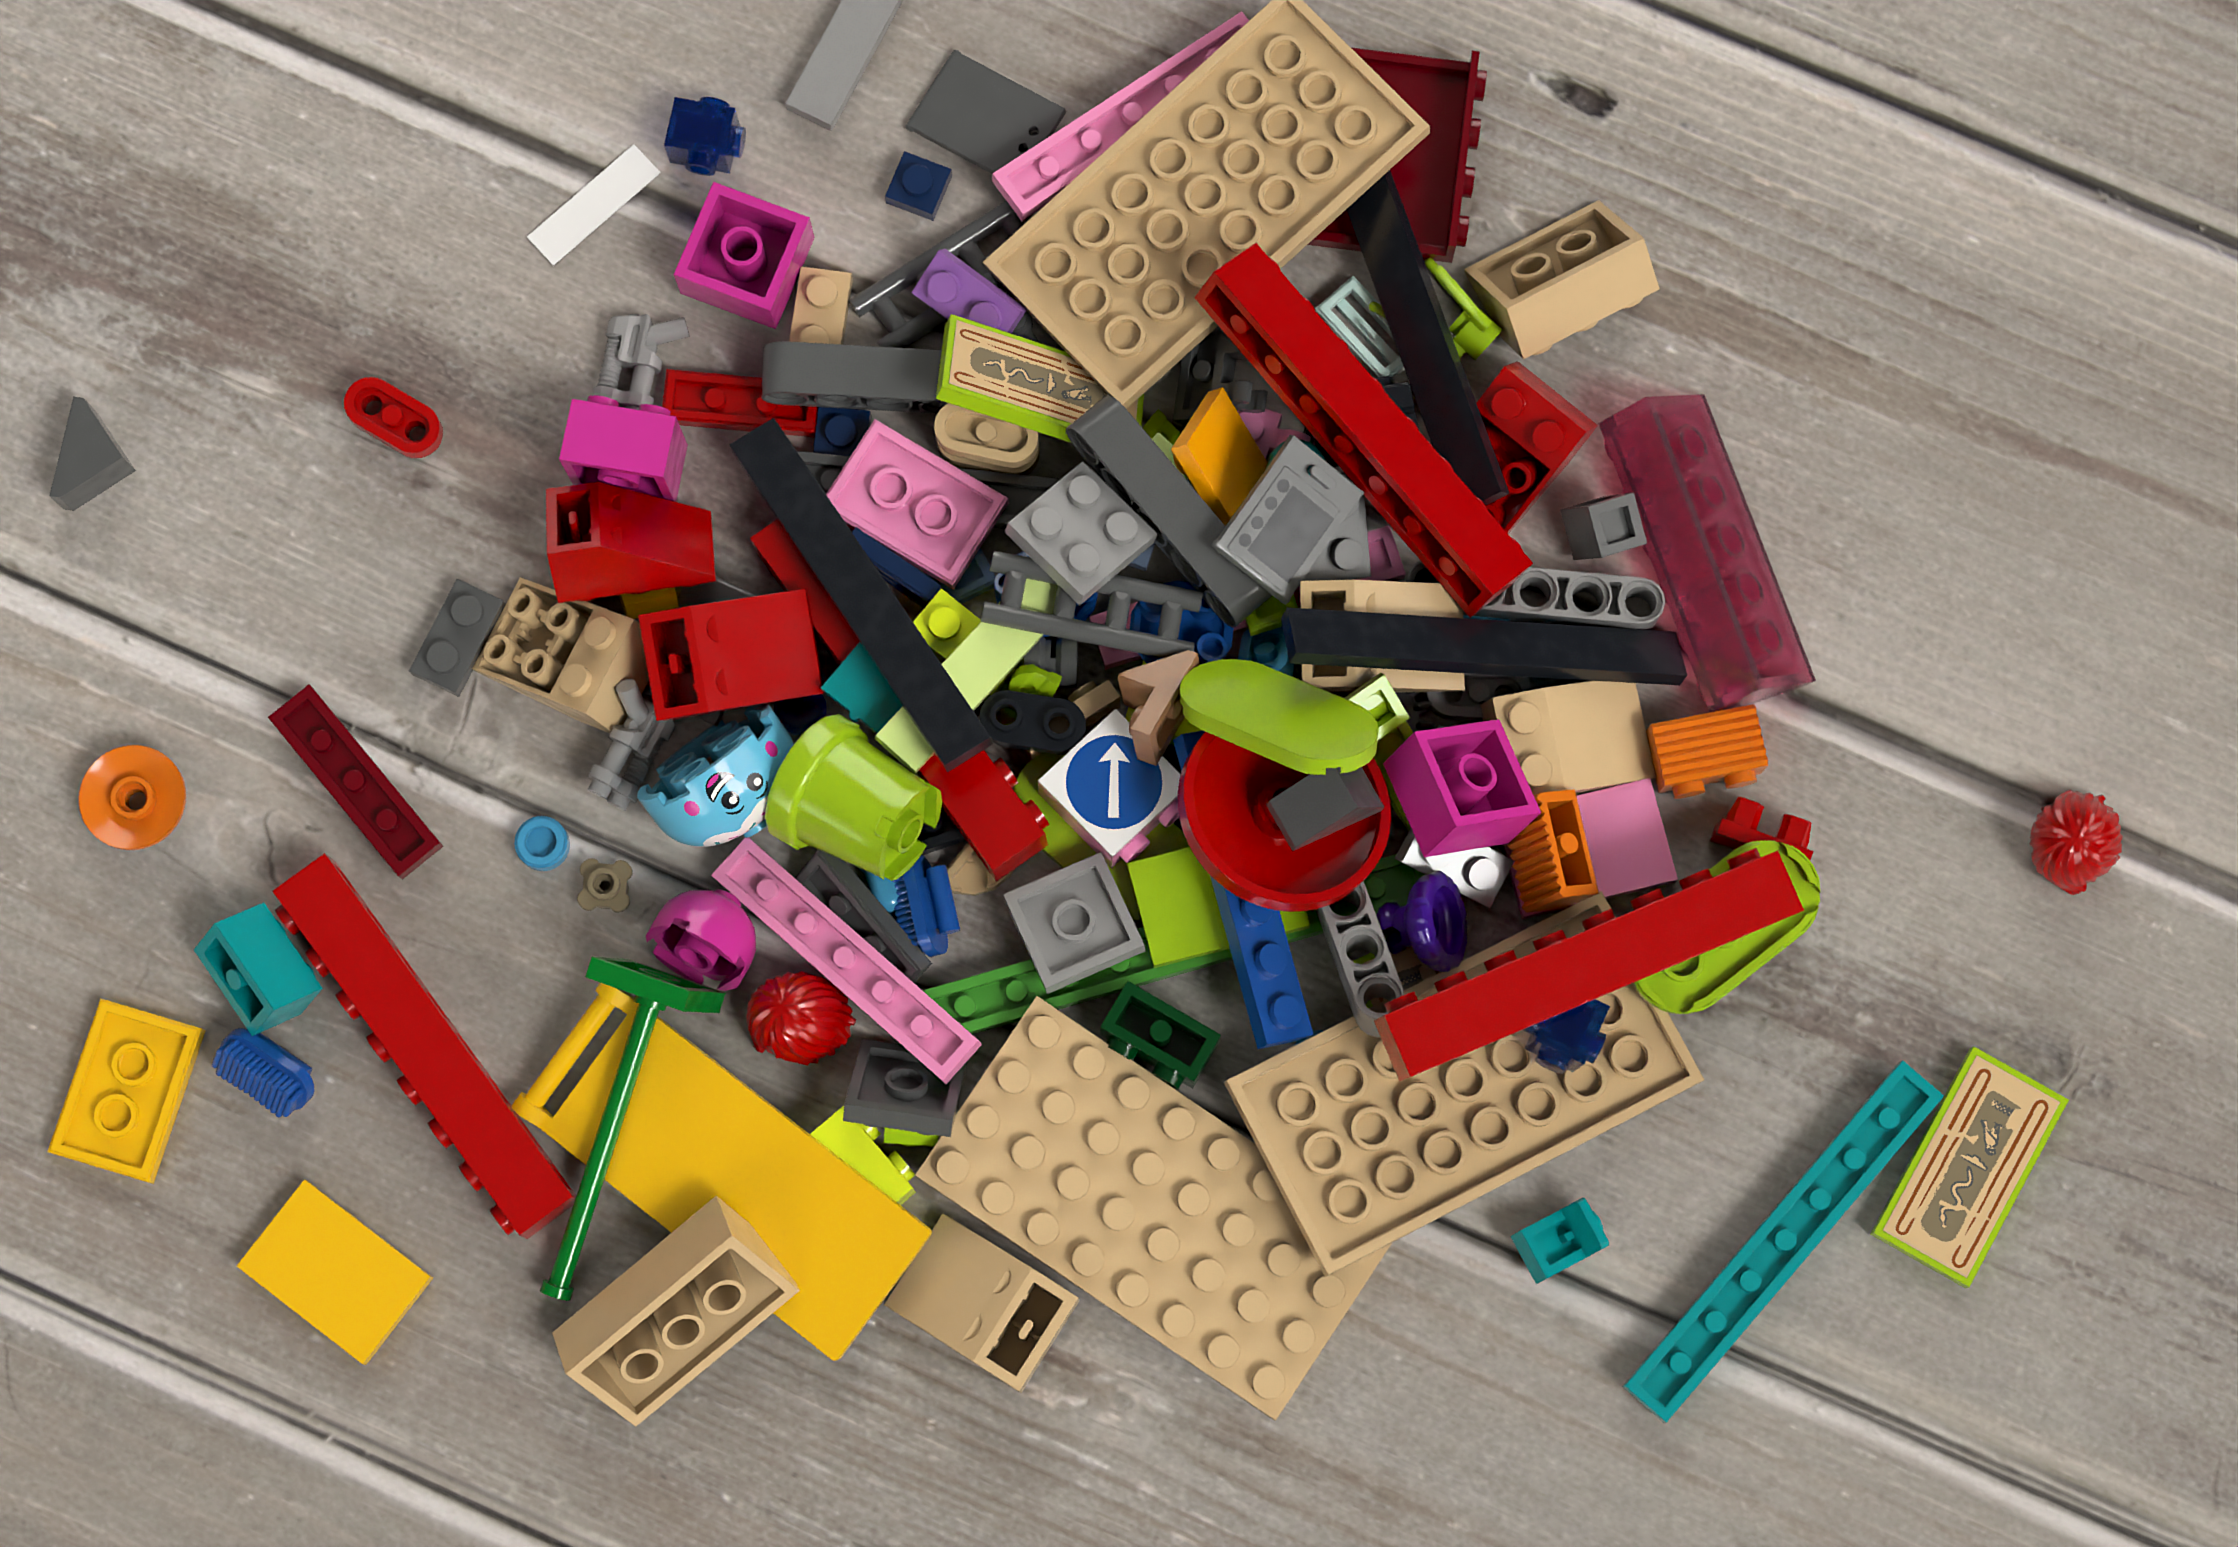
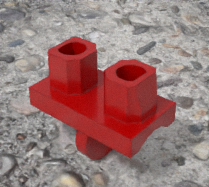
M1739 796L1730 807L1725 818H1722L1714 826L1710 838L1711 842L1733 850L1752 841L1773 840L1794 846L1809 860H1811L1814 852L1807 849L1812 824L1810 821L1794 815L1784 814L1781 817L1775 837L1756 830L1764 806Z

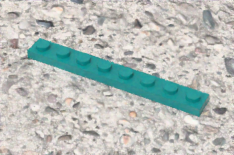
M1903 1060L1899 1062L1622 1387L1659 1420L1667 1423L1941 1101L1944 1095Z

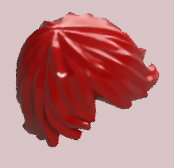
M2071 789L2057 796L2052 804L2041 808L2042 812L2037 814L2036 821L2033 823L2029 844L2033 848L2031 858L2037 872L2070 895H2076L2082 891L2085 892L2087 883L2095 882L2097 877L2108 873L2111 867L2120 859L2119 854L2122 852L2121 840L2123 836L2120 833L2119 815L2113 811L2112 807L2104 804L2106 800L2104 795L2101 794L2094 797L2091 793L2082 794L2078 791L2073 792Z
M788 971L784 975L766 979L765 983L757 987L756 992L751 994V1000L748 1001L746 1021L755 1050L760 1053L766 1050L768 1053L774 1054L776 1058L806 1066L809 1063L818 1064L820 1058L826 1055L833 1056L835 1049H839L841 1045L846 1046L848 1038L851 1036L850 1026H854L856 1023V1019L851 1015L853 1009L848 1005V997L825 978L803 971L797 973Z

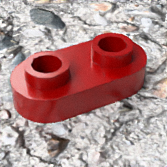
M365 377L354 382L345 394L344 409L352 423L363 432L409 458H423L435 452L441 444L443 427L435 412L430 407L386 381L376 377ZM370 402H382V408L377 414H366L365 410ZM422 426L426 428L425 435L420 440L413 441L409 439V433L414 427Z

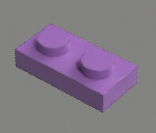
M947 249L938 250L911 292L946 319H949L950 315L953 314L1011 334L1027 311L1024 306Z

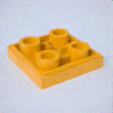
M1223 387L1207 392L1171 448L1177 469L1187 476L1195 491L1225 526L1261 477L1267 465L1265 457Z

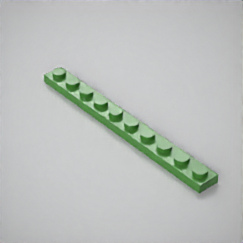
M1397 854L1381 858L1376 867L1364 880L1376 914L1378 909L1386 902H1397L1400 907L1407 905L1411 888L1419 878L1425 875L1396 860ZM1348 902L1337 903L1331 908L1334 913L1340 916H1350L1358 910L1356 906ZM1315 909L1306 911L1310 923L1309 929L1286 934L1288 943L1324 933ZM1141 927L1137 930L1145 945V952L1049 994L1046 993L1031 959L922 991L973 1035L1020 1021L1036 996L1059 1010L1121 992L1127 981L1139 987L1229 961L1233 958L1230 949L1154 968L1144 929Z

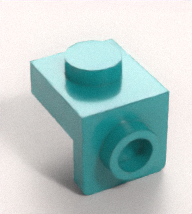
M1585 1198L1569 1204L1510 1236L1536 1284L1609 1246V1240L1603 1231L1602 1222L1598 1215L1592 1211Z

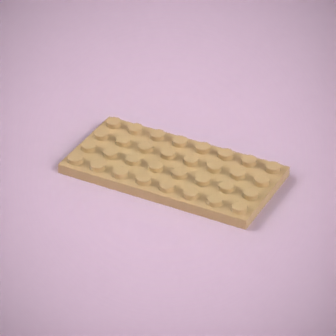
M1272 0L986 258L983 264L986 270L1018 303L1027 309V312L1104 392L1107 395L1113 396L1127 409L1218 326L1194 298L1215 270L1255 243L1281 269L1430 134V125L1303 0Z
M1600 891L1598 895L1582 900L1463 960L1459 967L1449 972H1440L1404 990V995L1415 991L1418 1000H1422L1438 993L1434 985L1435 982L1464 970L1469 980L1486 973L1487 970L1483 962L1498 955L1514 950L1517 959L1534 953L1536 949L1532 943L1533 941L1563 929L1566 938L1585 931L1581 921L1611 909L1602 891ZM1632 983L1400 1082L1381 1037L1370 1036L1363 1032L1353 1016L1226 1080L1224 1085L1324 1276L1327 1277L1704 1081V1078L1668 1012L1662 1011L1644 1000ZM1386 999L1368 1009L1375 1013H1385L1387 1010L1384 1004L1389 1001Z
M1036 996L957 1112L951 1137H940L915 1174V1177L1276 1421L1392 1243L1325 1277L1255 1143L1131 1059L1128 1060L1108 1048L1109 1044Z

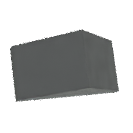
M73 396L49 495L59 506L70 511H75L136 471L99 414L84 398Z
M1341 767L1326 768V775L1309 774L1266 804L1292 851L1384 809L1382 801L1362 767L1355 771L1341 774Z

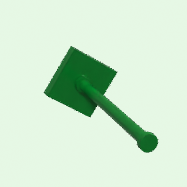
M592 956L585 976L594 981L634 994V1002L639 1004L549 1280H543L540 1288L541 1293L560 1300L570 1301L574 1288L570 1287L573 1274L659 1010L665 1011L668 1006L683 1012L720 1013L726 994L725 992L630 959Z

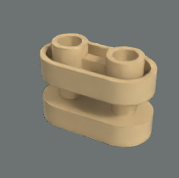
M950 403L943 406L936 415L934 431L939 453L945 461L955 467L1028 475L1034 470L1039 461L1040 451L1037 431Z

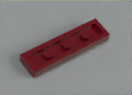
M310 684L268 716L269 720L399 878L403 880L443 847L442 843Z

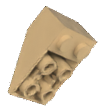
M521 577L472 668L475 672L608 733L611 732L613 726L624 724L628 717L616 691L618 683L626 679H633L642 695L649 681L639 622L586 601L558 603L554 589Z
M1374 580L1300 581L1301 608L1463 618V609L1440 583ZM1302 664V681L1332 694H1350L1380 672L1385 674L1395 693L1465 691L1464 673Z
M942 1214L932 1229V1235L911 1262L884 1305L1016 1391L1022 1393L1077 1306L1079 1298L1019 1259L947 1215Z

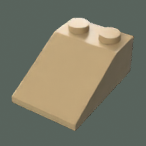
M1588 681L1493 697L1480 705L1483 721L1500 720L1533 795L1541 792L1575 789L1576 794L1647 778H1656L1636 683Z

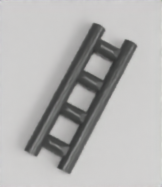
M1004 201L849 300V303L859 318L874 310L889 334L877 341L879 347L906 348L947 322L948 319L930 307L906 322L890 298L915 282L918 283L938 250L947 249L955 256L960 255L968 266L998 288L1002 287L986 270L983 264L986 257L977 243L1000 228H1003L1010 238L1024 225V222L1020 220L1008 202Z
M993 550L989 571L1005 574L1001 602L997 604L984 601L980 622L1161 658L1187 650L1194 651V642L1180 640L1178 636L1183 610L1199 612L1203 592L1115 575L1097 591V593L1110 595L1105 625L1074 619L1076 602L1059 585L1057 586L1053 614H1047L1021 608L1026 579L1052 584L1057 583L1030 557ZM1131 599L1162 605L1157 635L1126 629Z

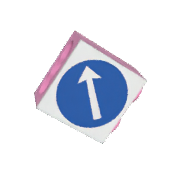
M1114 709L1038 780V794L1096 853H1102L1110 868H1113L1121 859L1126 863L1132 862L1149 845L1150 841L1145 837L1159 823L1167 828L1179 818L1178 786L1181 775L1163 756L1157 766L1137 759L1133 739L1129 734L1130 723L1117 709Z

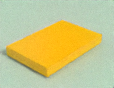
M100 998L47 1152L154 1184L206 1030Z
M305 1179L236 1266L363 1365H367L433 1280L430 1274Z

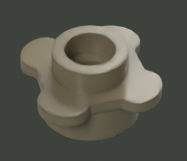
M594 858L585 860L580 866V873L584 879L583 890L577 896L579 905L587 911H592L596 907L612 909L616 913L625 911L630 905V898L627 894L629 890L628 880L633 875L631 866L624 860H618L614 864L599 863ZM608 881L610 883L609 889L602 890L600 888L601 882Z

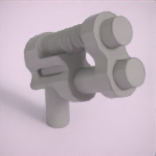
M648 314L611 317L606 331V337L609 339H607V349H605L606 353L601 365L599 383L594 387L592 395L614 399L619 402L618 407L639 410L641 404L653 405L654 398L649 396L654 374L661 372L663 363L656 355L657 345L690 337L685 317L653 325ZM622 368L634 369L629 391H621L616 387L618 386Z
M633 679L623 680L616 686L617 694L628 717L624 724L613 726L608 736L612 743L600 766L594 764L588 774V777L592 779L588 790L604 799H607L609 796L607 802L623 811H626L630 802L637 803L639 787H641L643 779L646 778L645 775L648 773V769L651 768L650 765L653 764L655 755L658 754L660 746L663 745L662 742L669 741L675 729L673 720L656 721L653 702L643 699ZM630 753H634L635 756L629 763L627 771L624 772L625 775L620 777L619 774Z

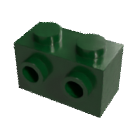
M1129 981L1126 982L1100 1027V1035L1108 1039L1106 1042L1109 1044L1108 1048L1128 1060L1131 1059L1133 1061L1137 1056L1154 1066L1151 1073L1176 1090H1179L1182 1083L1192 1089L1194 1088L1221 1039V1034Z

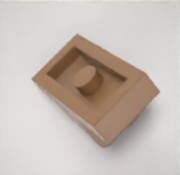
M1187 650L1126 670L1118 675L1117 678L1123 703L1135 709L1129 724V734L1132 736L1138 760L1157 766L1184 720L1182 704L1180 705V684L1183 677L1190 670L1200 665L1198 653Z

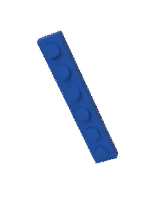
M1205 731L1181 734L1173 740L1181 771L1189 753ZM1211 877L1257 1049L1300 1041L1314 1035L1280 911L1250 903L1234 895Z

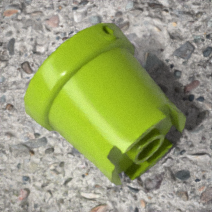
M840 714L825 716L806 729L790 748L777 770L768 793L765 811L768 832L796 850L812 846L866 870L883 880L884 877L891 881L897 880L910 870L927 846V844L918 840L923 824L925 823L934 829L937 826L942 808L941 791L868 742L867 734L859 728L860 725L848 720Z

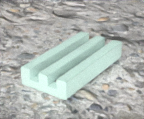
M1352 276L1319 304L1315 311L1337 337L1347 344L1350 352L1372 377L1376 379L1399 375L1405 370L1400 356L1386 344L1344 299L1351 294L1393 339L1387 320L1368 308L1370 302L1375 301L1378 303V301ZM1336 307L1339 310V312L1352 324V326L1389 364L1386 368L1372 355V353L1331 311V309Z

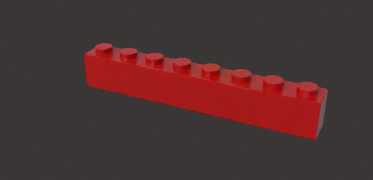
M1257 243L1211 274L1194 297L1196 301L1352 482L1364 492V496L1470 618L1509 588L1533 564L1523 552L1520 544L1509 536L1490 514L1483 501L1471 492L1453 471L1450 463L1439 455L1420 433L1416 424L1388 396L1381 383L1369 374L1350 352L1347 344L1337 337L1315 311L1311 302L1299 293L1281 272L1278 264L1269 258Z
M776 519L750 537L756 554L784 592L807 589L814 633L837 665L840 666L858 645L859 640ZM983 750L947 772L934 753L918 770L917 774L921 779L941 791L943 810L962 833L965 840L996 882L1048 846L1046 834L1043 829L1049 826L1047 819L1032 799L1023 804L1012 788L1018 784V781L1001 757L992 762Z
M1757 848L1726 860L1730 870L1715 877H1712L1709 868L1701 870L1679 880L1682 891L1665 898L1660 888L1631 900L1630 903L1634 911L1615 918L1612 909L1596 914L1581 921L1585 931L1572 937L1566 938L1563 929L1533 941L1536 952L1517 959L1514 950L1498 955L1483 962L1487 970L1486 973L1468 980L1464 970L1435 982L1434 985L1438 993L1422 1000H1418L1415 991L1385 1003L1388 1014L1374 1020V1023L1399 1082L1804 911L1778 850L1763 857H1760Z
M324 853L275 888L272 892L282 904L274 910L292 935L301 931L312 946L305 951L312 965L323 978L330 973L333 975L342 988L341 991L335 994L336 998L353 1020L362 1016L373 1031L366 1036L368 1043L384 1063L391 1058L394 1060L404 1074L397 1079L399 1086L415 1106L421 1101L427 1106L434 1116L427 1123L446 1149L452 1144L455 1145L465 1159L458 1166L460 1171L477 1192L484 1187L496 1203L489 1210L505 1233L510 1235L516 1230L519 1236L529 1239L571 1208L576 1198L572 1188L520 1116L511 1108L507 1098L338 864Z

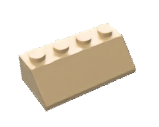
M715 1196L553 1331L552 1334L565 1374L636 1427L800 1290L797 1283L752 1225L720 1198Z

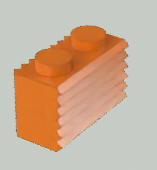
M1755 704L1653 723L1646 730L1658 792L1673 791L1675 799L1702 794L1705 792L1704 785L1724 781L1726 789L1754 784L1757 782L1756 775L1761 774L1768 767L1766 748L1761 735V727Z
M1575 789L1541 792L1534 795L1541 814L1507 845L1512 850L1510 857L1515 861L1512 867L1517 871L1515 878L1519 881L1517 886L1521 893L1519 898L1524 902L1522 909L1526 913L1562 909L1598 895V885Z

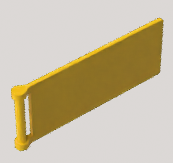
M603 983L598 984L595 989L598 995L528 1092H521L511 1105V1108L519 1116L537 1126L585 1165L587 1164L639 1004L634 1002L635 997L631 993ZM617 1007L622 1010L627 1016L553 1116L544 1107L545 1103L613 1009ZM657 1016L604 1180L671 1233L715 1196L720 1198L752 1225L798 1285L800 1291L773 1314L831 1360L841 1359L930 1238L932 1230Z

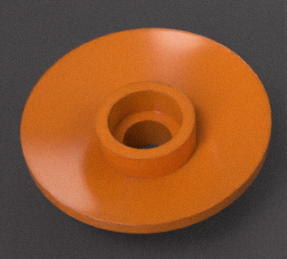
M142 745L118 747L100 756L87 770L79 790V809L89 831L103 843L122 850L145 849L164 840L178 825L186 805L185 783L177 766L160 751ZM138 792L144 793L146 797L144 806L138 810H132L129 806L132 795Z

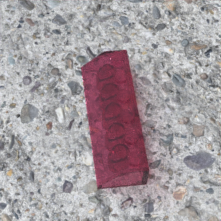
M1705 394L1644 397L1598 423L1604 437L1605 451L1613 461L1621 481L1622 493H1634L1647 540V544L1642 545V547L1651 559L1660 583L1659 586L1664 593L1665 603L1669 606L1676 624L1680 646L1689 658L1697 679L1698 693L1703 701L1706 702L1709 713L1751 705L1815 682L1816 679Z

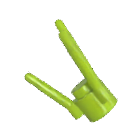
M1427 258L1425 260L1426 267L1463 310L1462 314L1449 327L1450 332L1455 335L1453 341L1458 355L1461 357L1466 352L1471 358L1476 360L1503 329L1474 304L1443 266L1438 265L1434 259ZM1375 301L1370 302L1368 305L1369 310L1386 319L1381 304Z

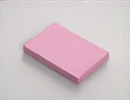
M874 419L826 493L849 528L854 530L857 527L906 562L953 590L1009 503L1006 496Z
M1650 778L1577 795L1599 892L1602 891L1606 899L1675 883L1678 880ZM1509 843L1502 844L1505 856L1512 859L1510 857L1512 850L1507 846ZM1513 867L1510 868L1509 873L1522 919L1566 909L1526 913L1522 909L1524 902L1519 898L1521 895L1520 890L1517 888L1519 881L1515 878L1517 871Z

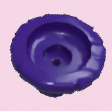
M1442 871L1432 872L1419 878L1409 892L1407 905L1400 907L1397 902H1386L1378 909L1376 916L1381 929L1394 927L1398 930L1390 933L1385 940L1390 953L1398 954L1406 950V947L1412 946L1414 953L1422 963L1439 972H1449L1459 967L1463 961L1467 946V913L1457 885Z

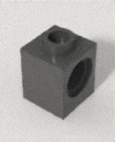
M1634 493L1607 495L1560 510L1573 560L1603 558L1647 544Z

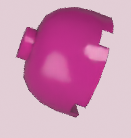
M720 889L714 891L690 890L671 898L660 910L645 936L647 942L651 939L655 940L657 945L652 953L671 971L699 984L704 982L703 975L710 979L721 981L716 990L727 991L736 989L748 971L756 952V933L750 917L741 908V902L738 898Z

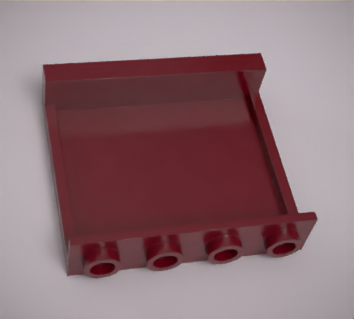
M1352 48L1430 125V134L1395 164L1390 171L1423 259L1432 258L1434 261L1452 263L1456 246L1465 247L1468 235L1469 216L1460 215L1462 197H1472L1475 178V167L1466 166L1468 149L1477 150L1480 136L1481 119L1472 118L1474 101L1483 102L1487 78L1486 70H1478L1480 51L1472 50L1470 62ZM1347 210L1308 244L1362 252Z

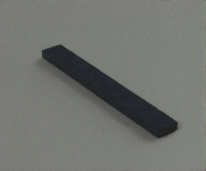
M1389 170L1346 210L1432 446L1441 457L1450 463L1453 471L1471 492L1487 506L1510 493L1392 173Z
M772 418L729 444L732 453L947 772L951 771L993 745L991 736L776 420Z
M1287 607L1281 617L1289 662L1293 664L1678 686L1688 676L1677 633L1673 631Z

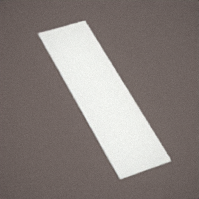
M633 144L531 232L527 238L554 266L661 172Z

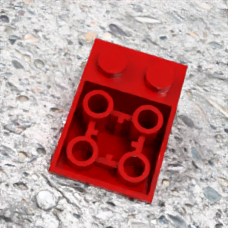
M1518 361L1504 366L1477 401L1478 409L1510 493L1486 507L1508 534L1559 476L1598 427L1595 422Z
M601 482L546 489L547 557L558 603L589 601L599 597L629 593L641 594L651 590L680 586L692 587L702 583L716 582L711 511Z
M807 589L692 605L638 615L656 721L675 720L824 694L821 690L823 683Z

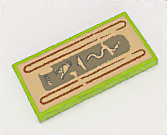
M953 314L950 315L945 325L936 399L1071 442L1066 433V428L1107 395L1065 351ZM1144 394L1127 408L1128 412L1141 427Z
M1974 1046L1971 1047L1870 1235L1958 1285L1969 1288L2069 1099Z

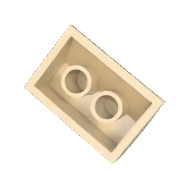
M1599 200L1464 269L1469 282L1489 317L1503 329L1500 332L1501 338L1523 359L1548 351L1553 344L1576 332L1591 329L1599 320L1621 309L1637 305L1644 297L1660 289L1644 238Z

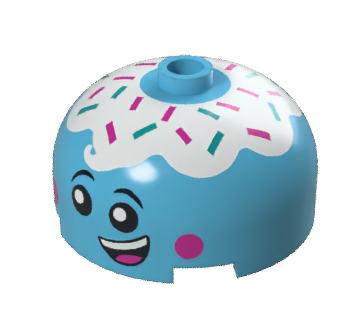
M768 704L748 707L744 712L748 719L739 723L734 720L725 724L721 720L717 727L711 726L682 746L656 769L660 780L652 789L649 784L640 787L637 798L666 835L677 842L689 846L709 847L723 844L741 835H744L745 838L751 837L767 826L765 811L768 793L778 768L790 748L794 745L788 731ZM708 757H710L714 762L711 765L706 760Z

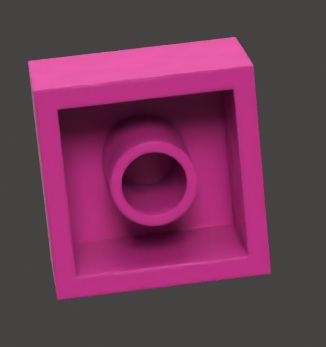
M713 182L673 274L680 293L776 329L800 274V268L803 267L815 238L810 217Z
M598 395L588 396L587 401L571 400L559 460L573 485L601 482L676 502L688 447L676 416H671V412L666 408L651 404H641L639 410L618 407L619 402Z
M1499 719L1413 732L1383 763L1424 858L1507 844L1541 814Z

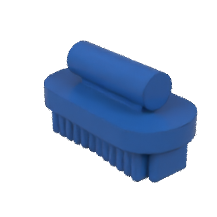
M921 855L910 870L897 880H893L896 883L894 885L895 888L898 889L896 894L899 895L897 898L898 904L894 909L896 910V921L906 932L908 938L911 939V943L918 946L925 955L934 957L947 952V934L960 931L946 865L931 867L926 857Z
M235 1029L223 1039L220 1048L215 1053L212 1067L217 1068L216 1075L221 1076L223 1080L227 1079V1082L232 1083L234 1087L238 1086V1089L243 1090L244 1093H249L250 1097H254V1100L259 1101L260 1105H265V1108L270 1109L271 1113H275L276 1117H281L282 1115L288 1117L294 1110L301 1109L313 1097L314 1083L310 1076L312 1068L262 1033L251 1036L247 1029Z

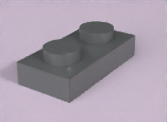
M456 579L409 672L413 676L459 697L473 671L472 668L506 605L504 600Z

